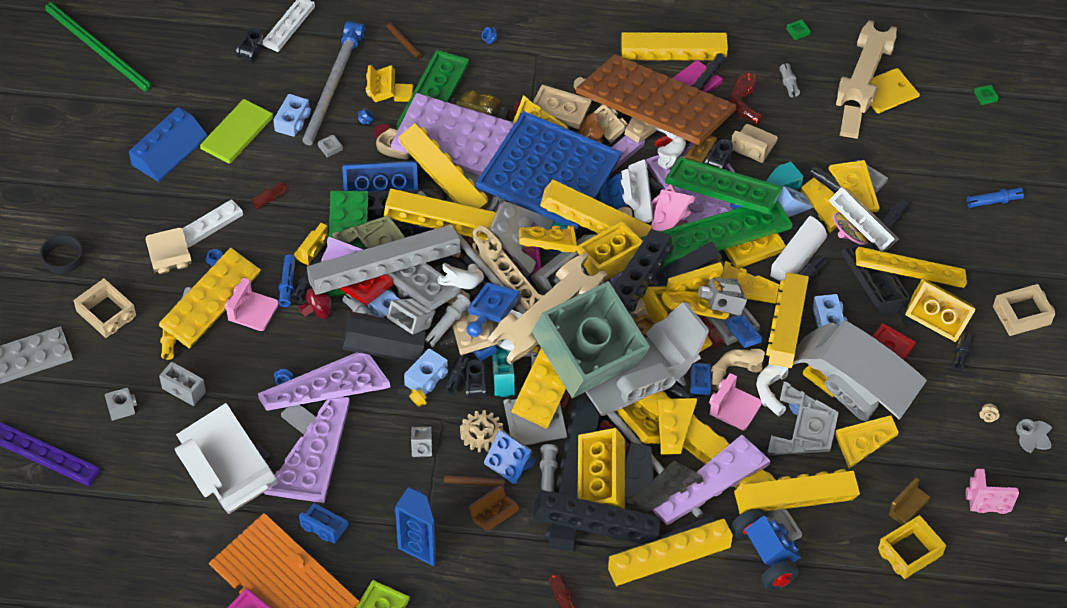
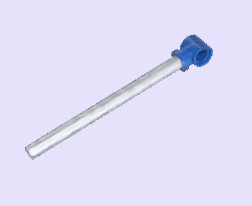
M347 21L341 39L342 48L302 140L306 145H312L351 51L357 48L359 41H362L364 37L365 24Z

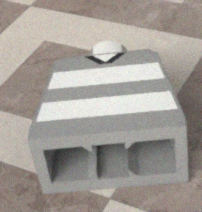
M414 298L391 300L387 318L409 333L416 334L431 326L435 309L431 311Z

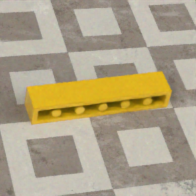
M622 33L621 57L626 60L701 61L713 60L718 53L724 54L727 58L726 33Z
M414 123L398 137L400 144L454 203L483 210L488 208V197L482 191L479 193L476 190V184L470 178L466 179L464 177L463 170L458 165L454 166L451 163V157L446 152L442 153L439 150V144L434 139L430 140L427 137L428 133L422 126L418 127Z
M552 180L544 189L541 207L597 234L622 221L641 239L642 236H646L652 227L555 180Z
M390 189L385 204L384 217L389 216L394 220L433 229L452 225L455 232L460 235L473 237V230L479 226L490 228L496 212ZM480 232L477 234V237L486 240L487 234Z
M786 272L785 280L781 279L779 290L783 292H778L776 303L780 305H776L774 316L778 317H773L771 329H775V331L771 330L769 342H772V344H768L766 355L770 356L769 364L792 368L809 276Z
M845 469L837 470L832 474L820 472L815 476L802 474L792 479L789 476H785L776 481H771V479H764L759 481V483L746 481L741 483L734 491L740 515L752 509H762L765 512L850 501L860 494L854 471L846 472Z
M721 519L610 556L608 570L615 585L618 586L731 547L733 535L725 519Z

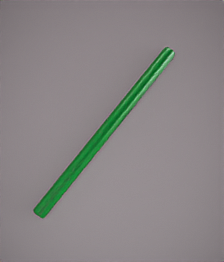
M49 2V4H46L45 8L49 14L145 92L151 89V83L54 3Z

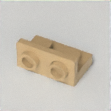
M602 105L594 112L598 116V121L605 129L603 135L610 143L625 132L628 124L623 118L618 119L616 117L618 113L615 109Z

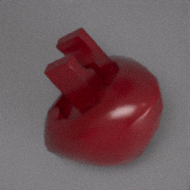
M312 288L308 289L306 293L307 302L298 307L300 312L306 316L314 311L316 317L328 319L332 305L331 297L326 292L316 295Z

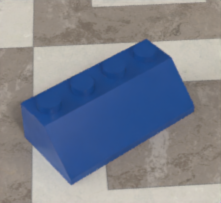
M178 107L129 150L131 164L160 182L208 136L191 114Z
M417 161L343 164L344 191L418 190Z
M408 487L395 506L398 549L434 566L436 564L435 529L428 499L421 491Z

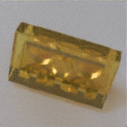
M467 91L457 100L456 105L492 116V110L499 104V99H495L492 95L482 96L478 95L475 91Z

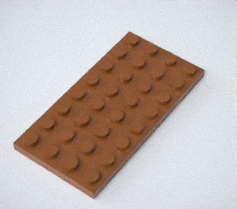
M613 55L576 87L577 94L697 145H700L736 109V105L727 100L706 93L696 87H691L681 81L672 79L617 55Z

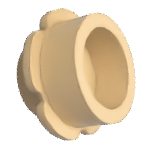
M986 404L982 407L979 415L984 421L993 422L999 418V410L993 404Z

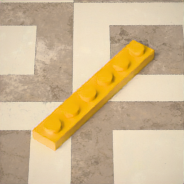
M858 247L855 251L857 266L919 279L924 278L929 281L962 288L967 284L966 272L962 268Z

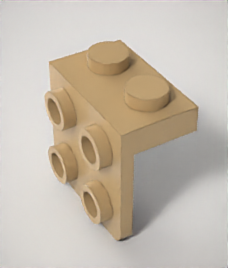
M746 124L741 132L735 130L731 141L733 144L732 150L763 163L778 138L776 135Z
M181 228L146 236L154 273L163 274L169 272L172 268L183 269L189 267L188 264H191V257Z

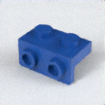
M620 173L606 181L598 194L600 202L617 210L628 206L623 200L624 188L621 184L622 174Z
M315 503L312 504L306 514L301 512L299 515L300 525L304 530L312 531L318 534L322 540H329L334 544L348 527L347 520Z

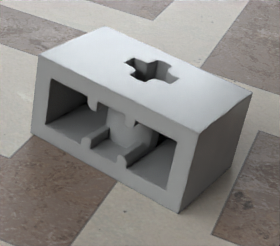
M173 362L159 375L162 389L192 406H195L206 393L202 378Z

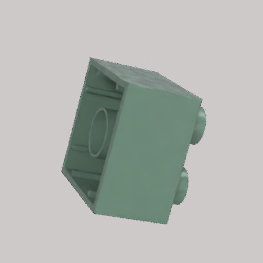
M609 281L543 312L532 330V334L572 398L638 366L650 349L647 341Z

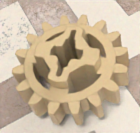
M475 411V416L468 414V420L463 419V425L460 426L461 440H464V445L470 444V450L476 447L478 452H481L482 448H485L486 452H488L498 431L503 430V423H499V417L493 418L492 412L486 415V411H483L482 414Z

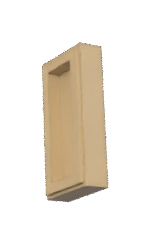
M845 105L840 136L858 139L862 116L861 108Z

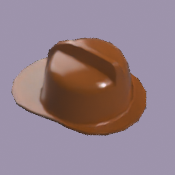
M596 113L586 117L578 134L602 144V136L605 129L598 121Z

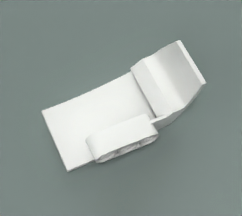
M227 403L176 434L182 444L174 449L204 497L214 493L228 514L278 484V480L263 460Z

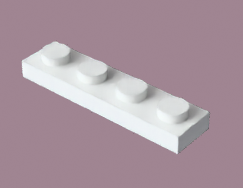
M296 0L265 37L263 46L279 52L314 9V2L310 0Z
M231 199L182 228L187 248L243 216V211Z

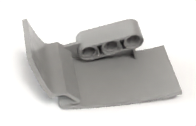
M683 302L667 318L655 323L646 333L647 337L645 340L650 349L638 366L586 391V394L601 416H604L649 395L672 387L676 380L685 375L704 344L709 329L688 303Z
M842 321L839 326L834 322L829 323L809 333L796 347L793 365L803 362L808 363L812 368L820 370L828 377V380L825 382L826 388L862 421L869 420L879 406L878 402L900 419L927 381L893 351L847 321Z

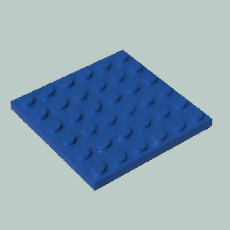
M523 111L477 180L475 187L565 226H574V229L577 230L580 226L579 224L540 206L545 187L552 180H555L596 199L620 160L622 152Z

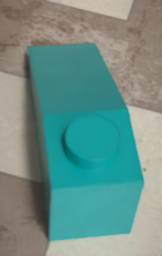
M790 161L775 168L766 182L797 190L802 186L803 175Z
M496 348L497 352L492 354L495 396L508 397L515 395L513 363L509 364L506 361L510 351Z

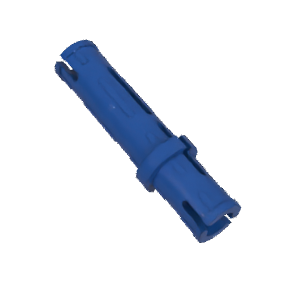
M1021 187L1010 190L1000 189L999 192L968 196L967 202H975L968 203L967 205L969 208L998 202L1007 203L1009 200L1023 199L1024 193L1016 194L1023 192Z
M285 255L278 301V304L282 307L290 306L291 293L294 291L293 276L296 257L293 255Z

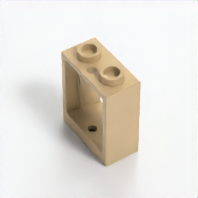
M104 278L74 300L76 311L105 338L116 333L120 327L132 321L136 316L134 305ZM109 297L122 310L103 324L89 310Z
M1038 284L996 295L993 305L1009 336L1051 325L1055 316L1054 307L1049 304L1045 292L1041 290ZM1033 298L1041 313L1018 319L1010 304Z

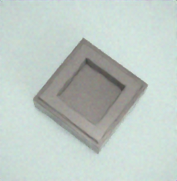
M334 134L318 141V146L326 157L343 150V146Z

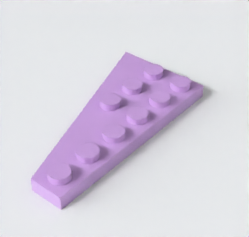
M356 352L258 393V397L266 411L390 388V383L370 355Z
M337 397L326 400L319 410L318 416L307 427L304 436L300 437L286 457L281 469L275 473L274 476L278 480V484L265 491L264 494L325 503L350 398Z

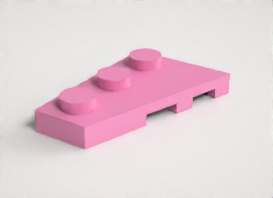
M661 190L651 229L663 231L676 227L681 217L684 218L687 212L685 210L690 203L694 202L695 197Z

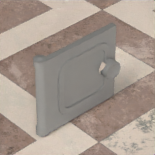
M506 399L503 401L510 435L525 446L567 438L560 402L548 428L545 429L511 412L517 399Z

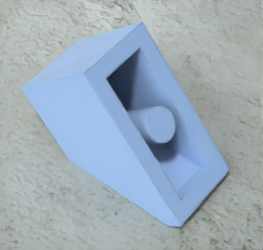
M783 186V192L778 202L788 217L813 207L803 193Z

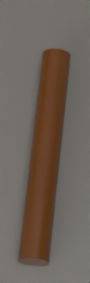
M392 23L387 25V29L417 60L422 57V54Z
M444 475V483L494 487L500 485L505 487V479Z

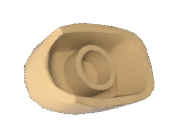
M389 128L377 138L376 146L379 152L389 157L403 160L411 157L408 153L391 148V143L398 130Z

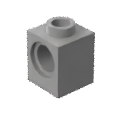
M128 387L104 394L112 421L135 414L133 406L137 405L134 394L130 395Z

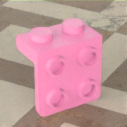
M243 278L240 284L235 286L234 294L231 299L227 300L225 309L227 310L229 321L264 331L279 304L276 299L252 292L250 280Z
M730 373L726 380L722 379L717 394L713 393L710 398V415L740 430H746L761 407L762 402L760 399L735 388L737 376Z
M976 469L974 476L970 478V486L966 488V499L969 500L970 511H978L980 513L998 512L1004 514L1011 512L1019 495L1018 488L986 487L984 469Z

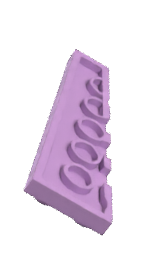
M741 435L653 508V512L666 525H669L691 512L692 509L703 505L706 500L720 495L723 490L730 486L737 485L745 477H750L770 465V460L747 438Z

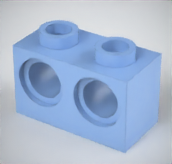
M288 94L274 118L275 131L295 137L297 132L301 131L304 120L310 116L311 108H309L308 99Z
M837 294L814 297L812 309L818 328L833 322L839 326L842 321H847V318L843 317L842 301H839Z

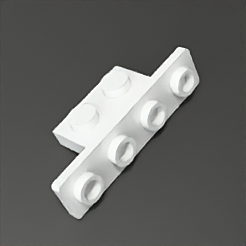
M641 160L629 165V169L622 171L621 184L624 188L623 200L634 210V217L644 223L653 221L647 163L645 160Z

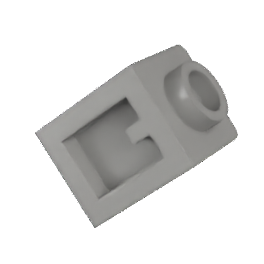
M432 427L411 428L413 457L432 456Z

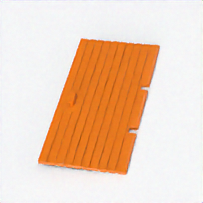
M265 513L209 562L235 589L240 585L243 586L239 591L240 594L247 588L271 608H355L360 603Z

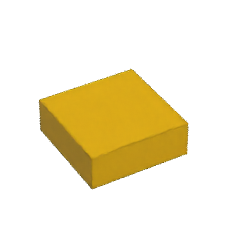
M395 84L394 101L409 102L413 94V84Z

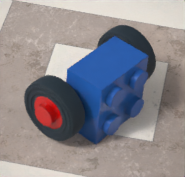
M762 509L749 510L734 520L731 525L734 535L738 539L750 538L763 562L771 566L761 577L765 588L769 591H774L790 584L799 574L794 562L801 557L797 552L799 547L787 535L789 533L787 527L783 523L779 524L774 518L767 517Z

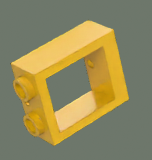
M919 515L881 538L878 549L881 556L892 564L894 571L906 579L943 556L946 544ZM914 533L929 550V553L907 565L892 546Z

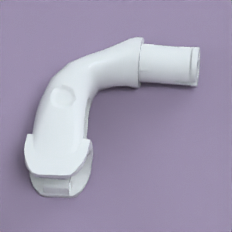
M655 127L656 130L665 133L668 138L673 140L665 147H659L657 151L660 156L658 165L668 169L676 163L677 158L684 151L686 140Z
M444 263L443 270L447 272V275H440L437 281L442 285L473 289L483 281L484 274L476 264H470L468 266L469 269L465 271Z
M769 364L759 374L756 386L763 406L770 408L779 417L786 411V407L775 398V394L770 391L769 386L779 379H785L789 374V368Z

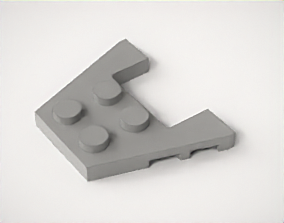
M504 201L500 204L489 230L500 241L502 249H506L513 257L512 261L520 265L523 269L522 273L527 277L532 273L536 261L521 251L523 245L519 244L520 227L533 226L542 227L547 230L551 228L554 220Z
M784 382L780 401L800 406L792 440L771 436L767 455L829 452L839 412L818 400H813L805 395L803 391L800 392L791 387V384Z

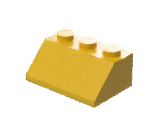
M621 221L576 246V250L579 255L584 252L588 255V259L584 264L588 274L594 276L604 270L607 273V277L604 280L606 281L624 271L643 240Z
M922 278L912 295L905 315L956 342L973 315L975 308L967 301Z

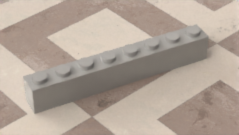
M448 225L307 266L308 280L315 294H321L460 253L459 236L452 225Z

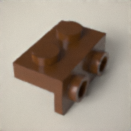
M500 485L469 506L473 522L487 532L520 510L518 503L507 497L504 488Z

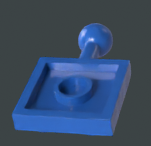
M487 282L467 308L469 314L478 316L476 321L468 324L467 333L472 337L479 336L482 333V325L487 319L500 323L521 298L520 291Z

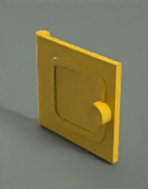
M898 68L876 76L871 81V84L877 85V91L871 105L876 113L883 112L920 96Z

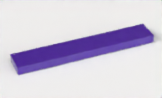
M0 422V446L90 487L100 473L99 467Z

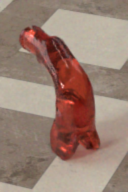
M745 72L738 78L736 85L733 87L730 94V102L736 105L735 110L742 119H748L758 125L763 115L755 112L742 101L748 94L754 92L756 82L755 75Z

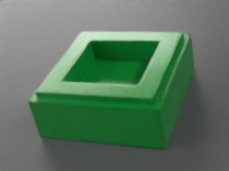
M802 19L788 24L786 28L794 40L809 36L811 32Z
M992 85L978 87L974 90L981 105L998 101L999 97Z

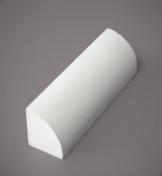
M841 187L829 200L872 243L875 242L880 251L885 252L899 240L847 188Z
M811 216L808 217L772 264L771 277L781 282V279L785 280L786 272L799 274L827 238V232L818 220Z

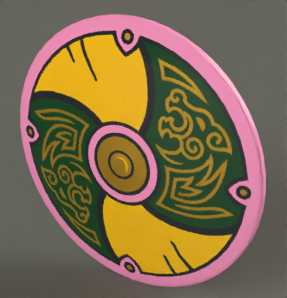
M836 212L833 214V220L840 229L838 233L839 238L851 239L860 245L868 244L869 240L842 213Z

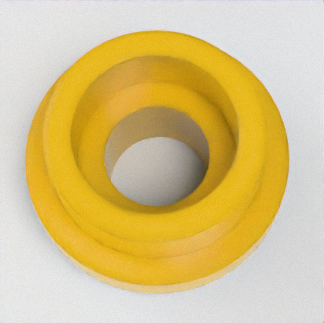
M415 389L411 390L412 393L409 397L418 407L422 404H427L425 401L427 397L420 389L417 391Z

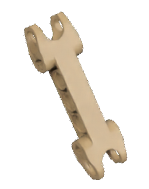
M871 20L862 28L857 46L862 47L863 51L852 78L842 77L836 105L842 106L845 101L855 100L861 105L860 112L863 113L872 105L877 85L871 84L882 54H892L897 27L892 26L886 32H879L873 27L874 21Z
M479 226L473 230V239L475 241L472 244L473 250L506 288L520 291L521 298L518 301L526 310L530 309L543 295L538 294L502 250L500 241L488 228ZM484 232L487 234V239H479L477 234Z
M585 252L569 260L558 270L556 276L561 281L520 318L510 313L500 321L497 328L489 336L488 342L491 345L502 339H508L513 343L514 349L509 353L506 360L509 364L527 355L538 344L532 334V330L543 312L601 285L605 280L607 273L604 270L594 276H587L582 272L581 267L588 259V255Z

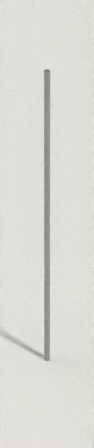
M423 191L417 193L421 196H426ZM457 233L461 248L488 279L495 285L506 287L465 239ZM519 301L514 306L515 310L519 313L524 314L527 311ZM615 411L607 414L630 442L644 445ZM652 455V467L673 491L676 490L679 484ZM699 507L691 511L696 518L701 517L703 514Z

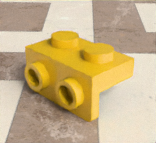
M369 65L368 73L366 74L367 95L375 103L394 97L395 69L391 65L376 71L372 65Z
M320 223L315 231L310 232L293 255L297 261L308 266L322 247L327 243L329 237L327 225Z

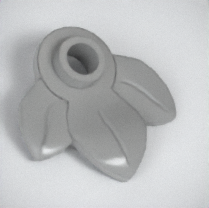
M1024 419L1017 424L1016 431L1020 436L1019 443L1025 451L1032 453L1035 448L1040 450L1051 448V442L1046 435L1052 429L1050 425L1043 421L1033 422L1029 419Z

